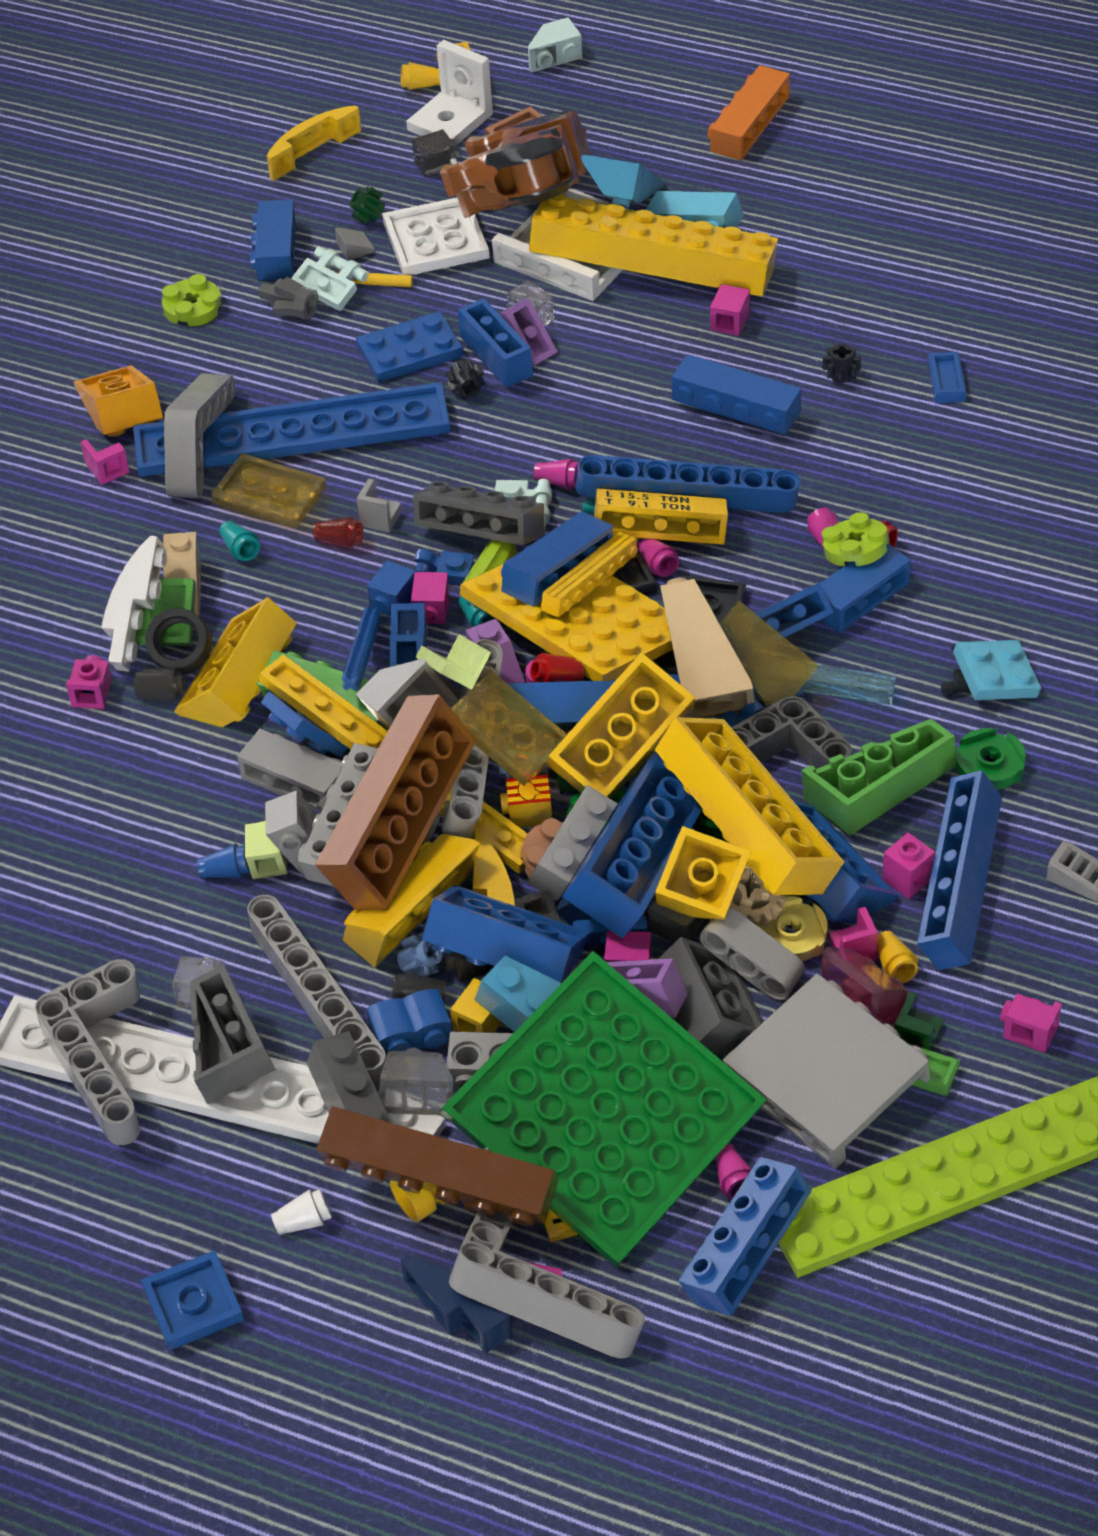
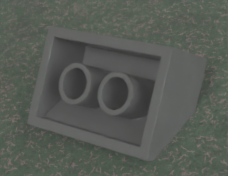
M680 937L658 958L674 959L688 992L675 1019L680 1026L684 1027L687 1032L717 1057L732 1052L763 1023L740 974L709 952L703 944Z

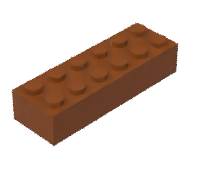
M439 694L407 696L315 863V866L355 910L388 909L477 741Z

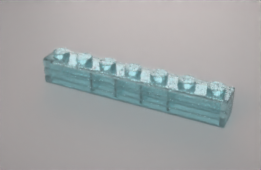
M749 655L745 668L750 679L802 682L805 687L804 692L887 705L893 704L896 690V676L851 670L844 667H830L823 664H810L803 661L796 662L782 658L775 659L761 655Z

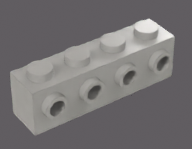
M354 743L349 755L344 756L339 776L335 784L329 787L326 803L321 813L315 816L307 843L301 846L298 853V863L307 880L333 886L315 866V863L378 748Z

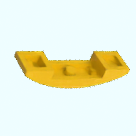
M348 106L327 111L305 120L286 132L267 154L270 179L275 181L296 169V159L327 141L334 139L341 143L361 132L359 108L357 106Z

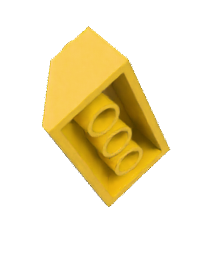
M269 597L233 617L174 712L179 716L219 727H224L233 721L238 723L243 720L251 709L249 706L250 701L261 692L257 686L259 673L265 669L274 650L281 652L290 644L293 639L290 634L297 622Z
M441 834L434 842L426 841L419 848L415 856L416 859L411 863L388 909L353 910L344 922L346 929L342 941L375 968L401 943V940L405 939L428 917L433 898L454 885L460 886L469 877L480 844L475 839Z

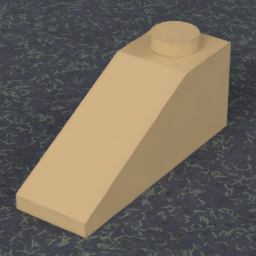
M196 532L164 534L163 545L167 549V562L163 568L164 578L195 580L194 613L200 617L201 555Z

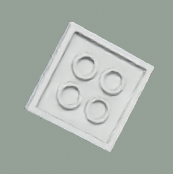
M457 198L382 213L384 226L403 275H417L427 271L445 269L490 258L489 248L475 214L464 218Z

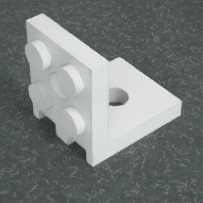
M443 40L437 45L441 92L406 122L408 131L453 149L493 114L489 58Z

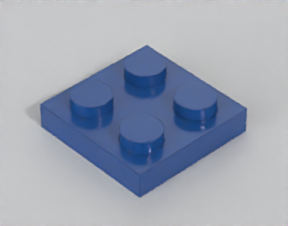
M268 691L261 701L264 706L272 711L268 716L284 728L288 725L285 731L301 742L311 740L309 745L319 753L326 756L328 751L341 758L348 749V747L273 693Z
M215 1250L141 1279L144 1292L169 1351L244 1321L241 1308Z

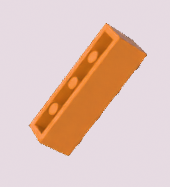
M759 65L754 73L747 77L740 91L737 90L730 104L722 109L721 115L716 122L711 123L707 134L708 139H710V152L741 161L790 97V73Z

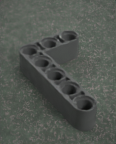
M797 696L783 698L731 727L761 763L788 747L795 751L809 766L813 765L815 769L828 765V759L842 754L844 758L852 755L849 742L811 705Z

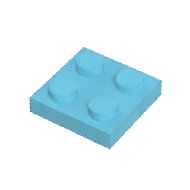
M1019 640L956 642L953 653L974 700L1038 697L1041 686Z

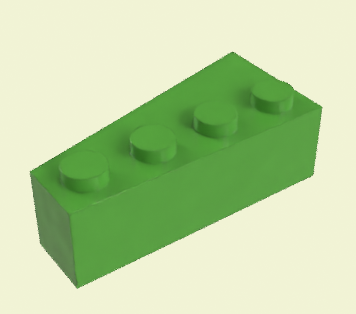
M929 719L891 734V740L865 744L861 746V752L846 758L842 754L828 759V765L815 769L813 765L801 770L804 800L813 805L819 812L851 836L956 767L955 736L934 720Z

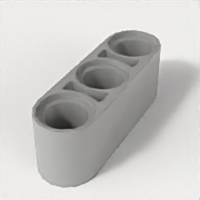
M729 908L725 920L711 919L700 934V941L709 952L775 1000L783 1001L787 999L806 971L804 963L798 956L733 908Z

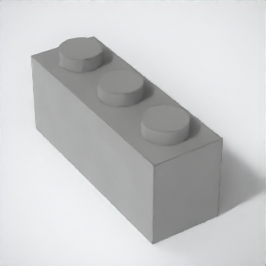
M259 729L237 755L241 779L281 796L297 790L312 809L318 812L316 804L327 795L329 787L335 784L342 762L337 758L327 757L315 752L308 746H301L285 739L279 734H272L263 729Z
M587 785L527 883L558 901L618 803Z

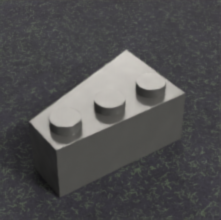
M224 964L191 980V1018L194 1024L193 1052L196 1062L194 1082L208 1105L276 1069Z

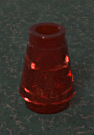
M353 516L316 522L313 527V537L315 541L353 548L354 545H360L363 540V524L361 520L354 519Z

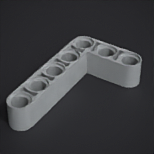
M201 373L167 407L164 417L165 487L167 496L201 498L204 487L203 433L232 403L235 393L233 375Z
M117 959L42 995L35 1004V1011L44 1038L105 1136L115 1145H127L136 1140L140 1133V1126L133 1101L86 1028L132 1006L140 998L141 991L134 965L125 959Z
M495 1211L493 1216L477 1212L460 1247L449 1277V1284L456 1292L616 1358L630 1357L645 1323V1317L639 1309L501 1252L513 1222L509 1219L510 1215Z

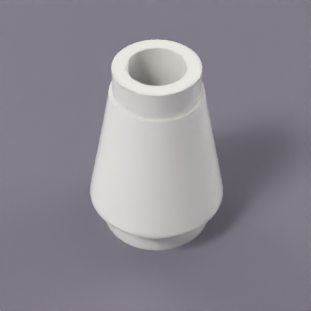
M309 1189L278 1209L277 1212L271 1214L279 1235L323 1226L325 1220L332 1218L321 1189L311 1192Z

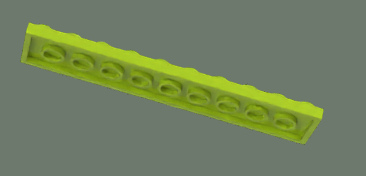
M1098 1076L811 1189L812 1192L778 1243L796 1277H802L1098 1158Z

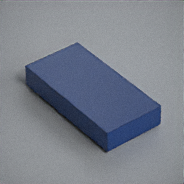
M959 352L929 353L927 364L935 404L966 402L967 392Z

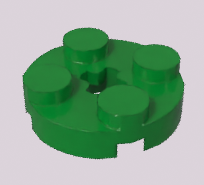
M993 728L977 729L967 733L960 740V746L956 748L955 768L959 776L983 770L996 789L1006 788L1023 778L1026 758L1025 748L1017 737L1008 732L1006 737L1002 734H996V729ZM989 755L991 759H998L995 762H987L984 760V756Z

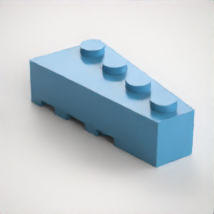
M504 956L482 979L475 1001L515 1032L561 983Z

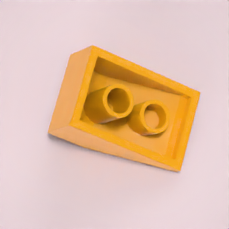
M132 365L74 381L75 388L96 428L104 435L107 434L109 437L119 436L126 432L125 429L134 425L155 423V420L163 418L155 383Z

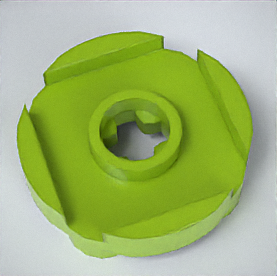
M201 274L192 275L189 279L176 282L173 285H167L162 289L164 315L170 322L179 325L178 321L187 322L188 326L206 324L215 319L218 315V308L220 306L222 308L220 289L214 283L207 281L206 277Z
M855 513L849 517V520L827 527L822 531L825 557L829 562L837 566L845 567L844 561H855L856 566L867 565L880 559L887 552L886 545L887 543L889 544L887 527L878 520L869 519L866 513Z

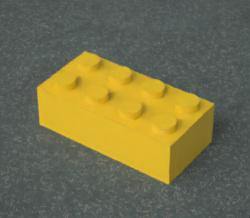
M641 652L548 756V766L581 794L588 785L612 800L646 762L674 718H685L693 709L695 696Z

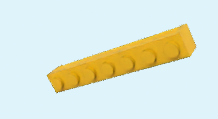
M619 531L543 592L541 610L556 617H560L569 611L573 605L580 602L583 597L591 593L599 584L601 585L604 580L612 576L619 568L636 556L638 551L636 547L637 538Z

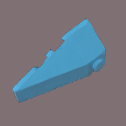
M582 154V163L602 193L609 199H612V204H618L623 207H629L630 203L640 204L664 187V181L640 164Z

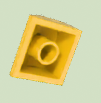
M682 826L655 891L657 905L690 917L725 920L750 858L751 851Z

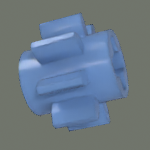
M424 932L401 940L404 948L397 953L400 969L405 974H413L414 980L438 973L439 970L435 964L442 960V952L433 949L431 943L422 940Z

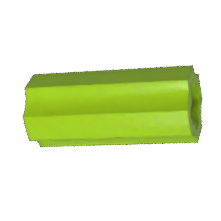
M491 539L463 583L504 564L508 559L514 557L517 554L516 545Z

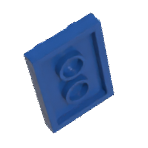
M440 311L356 337L357 348L378 383L463 357V347Z

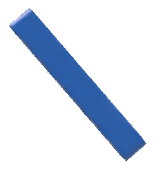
M587 455L579 460L575 487L579 495L591 499H596L598 488L726 499L727 509L788 513L796 506L801 481L796 473L784 469Z

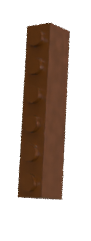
M331 1106L316 1148L319 1155L325 1161L324 1165L331 1169L346 1172L348 1168L362 1171V1177L378 1183H383L384 1178L398 1182V1187L405 1191L420 1194L421 1189L435 1193L434 1197L440 1201L456 1205L458 1200L473 1204L472 1209L480 1213L493 1216L495 1211L510 1215L509 1219L511 1221L529 1227L532 1226L533 1222L545 1224L559 1182L553 1169Z

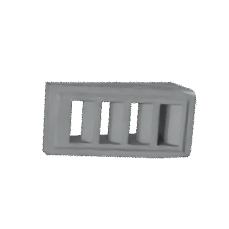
M1063 840L1049 861L1046 880L1098 902V860L1079 847ZM1077 871H1082V875H1079ZM1092 876L1097 878L1094 884L1090 882Z

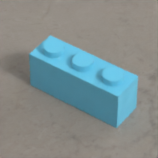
M656 191L646 209L655 215H675L683 220L692 222L706 221L713 226L723 228H738L744 217L737 193Z

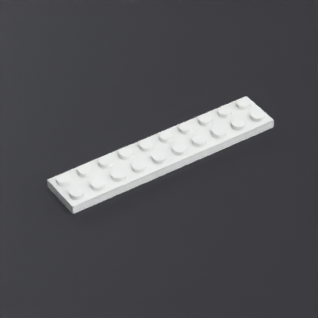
M14 995L0 1022V1065L72 1083L42 1034L35 1011L37 1000ZM106 1018L86 1028L131 1098L300 1140L319 1143L329 1112L306 1065L270 1057L276 1069L275 1071L207 1105L194 1082V1071H196L195 1054L193 1052L194 1038L111 1018Z

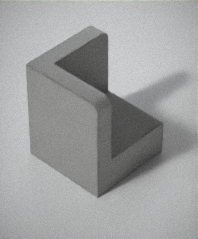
M369 478L357 497L360 526L390 533L402 513L401 502L377 497L376 481Z

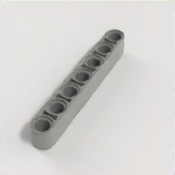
M481 639L475 642L490 651L491 654L473 689L471 690L462 685L458 718L477 741L445 799L442 819L443 834L471 838L482 811L503 656L500 645L490 639Z
M270 895L254 897L249 902L247 911L255 940L322 1036L327 1038L349 1031L376 1090L379 1091L384 1088L389 1081L386 1053L381 1044L279 901Z

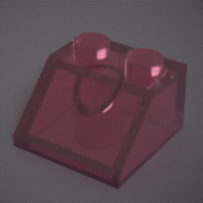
M827 947L823 951L822 977L826 981L832 980L836 982L849 999L855 1003L861 1002L870 1010L872 1016L883 1025L885 1023L892 1025L896 1022L908 995V990L898 979L888 976L877 967L872 959L863 957L853 948Z

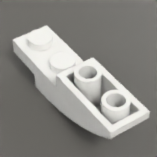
M150 536L127 562L111 592L101 628L109 637H113L108 662L116 670L130 671L131 662H135L138 652L137 642H135L136 632L141 629L143 624V611L140 609H154L155 599H159L161 595L162 583L159 575L161 567L164 568L167 562V549L164 548L165 546L157 536Z

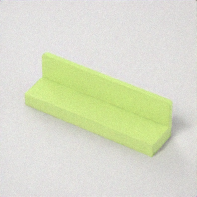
M459 635L447 658L422 645L416 658L424 659L437 672L472 690L491 652Z

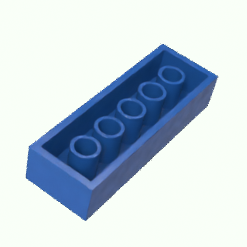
M655 750L634 776L562 896L622 939L643 915L654 896L681 827L691 829L703 809L694 797L684 790L683 784L676 775L665 767L664 761Z

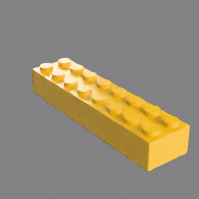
M560 194L542 201L535 212L531 223L529 251L719 288L721 284L749 289L751 295L763 297L774 271L778 238L771 237L763 232L749 233L741 231L737 227H716L706 221L692 222L683 220L675 215H655L648 210L624 209L623 206L618 204L603 205L595 203L591 199L577 200Z

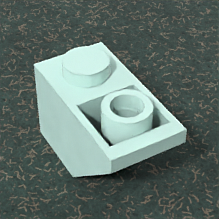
M569 17L543 24L528 46L530 72H536L582 58L581 34Z

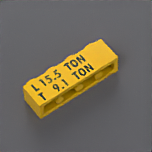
M597 488L594 517L613 525V536L621 531L635 538L724 545L728 511L726 499Z

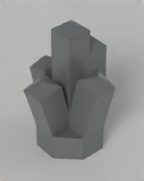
M286 277L284 280L280 278L274 283V286L262 283L258 288L259 297L270 301L276 316H296L303 319H311L317 310L319 300L317 290L307 288L289 277Z

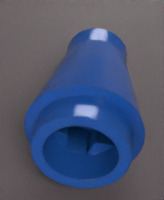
M235 843L205 857L197 858V869L200 878H243L244 874L250 873L245 858V845L238 846Z

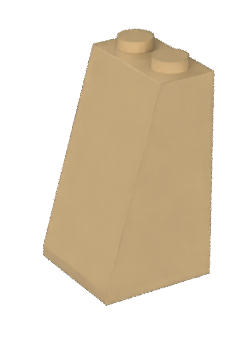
M675 578L669 580L666 585L660 586L680 685L695 696L694 707L687 714V718H709L723 715L730 710L738 712L742 711L746 704L755 703L752 682L695 579Z

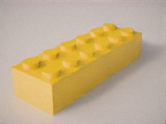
M675 717L655 748V751L664 761L665 767L673 772L683 784L684 790L693 796L703 808L704 815L711 819L721 830L723 838L730 844L751 851L747 866L753 869L762 880L764 888L773 895L823 894L844 864L843 859L724 719Z

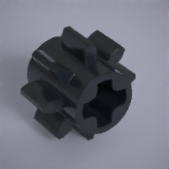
M838 344L831 349H827V356L822 358V370H827L828 379L831 378L835 382L845 383L852 378L855 379L856 371L861 370V357H856V349H853L851 346Z
M471 359L459 360L451 366L450 371L446 372L449 379L447 385L451 393L458 391L461 398L472 397L480 391L481 386L486 384L482 377L485 373L480 363L473 365Z

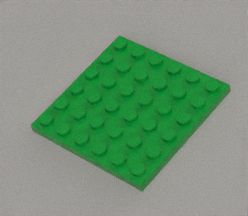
M592 951L441 1108L440 1113L483 1150L553 1169L559 1182L550 1210L617 1268L714 1161L725 1146L732 1141L760 1110L767 1099Z

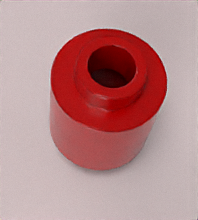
M541 653L532 662L530 675L534 683L583 681L584 668L582 663L576 661L574 657Z

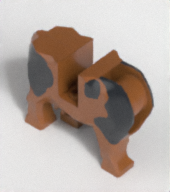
M574 110L552 113L523 123L503 127L483 137H469L465 141L469 158L458 164L445 165L440 170V174L448 198L457 196L464 218L471 217L483 210H499L508 207L536 204L567 192L570 186L581 181L579 175L586 174L587 170L581 161L582 154L591 156L587 143V133L585 128L582 127L579 115Z

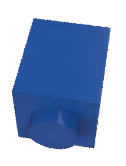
M386 560L367 585L370 608L378 607L381 610L380 614L391 616V604L411 603L415 570Z

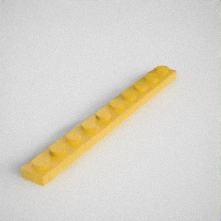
M281 655L259 673V682L349 749L352 748L354 743L379 749L388 731L285 655ZM445 801L439 811L442 818L444 813ZM483 801L482 811L471 839H475V833H482L494 847L502 862L519 874L526 868L523 857L522 859L520 857V849L527 833Z

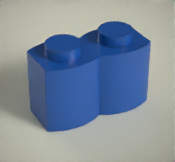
M438 989L421 990L403 999L383 1000L367 1008L371 1032L383 1047L386 1058H401L416 1048L434 1049L449 1041L450 1032H452L451 1021Z

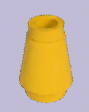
M408 62V65H401V87H408V90L435 85L440 86L439 68Z
M884 931L878 934L877 952L885 976L899 984L913 979L918 972L917 956L893 932Z

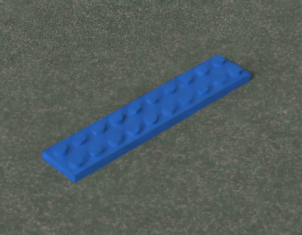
M442 383L221 413L203 433L204 468L451 433ZM164 421L134 425L139 477L165 474Z

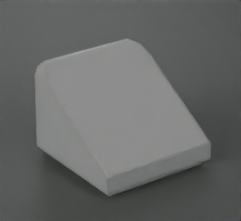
M335 228L337 245L348 261L375 252V248L364 232Z

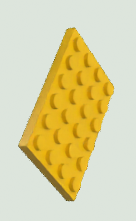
M503 564L460 585V596L550 654L574 657L576 661H580L584 668V675L592 681H613L619 678L641 652L652 661L673 650L665 608L614 576H609L601 585L599 584L591 593H588L580 602H577L560 617L542 611V601L533 607L501 592V569Z

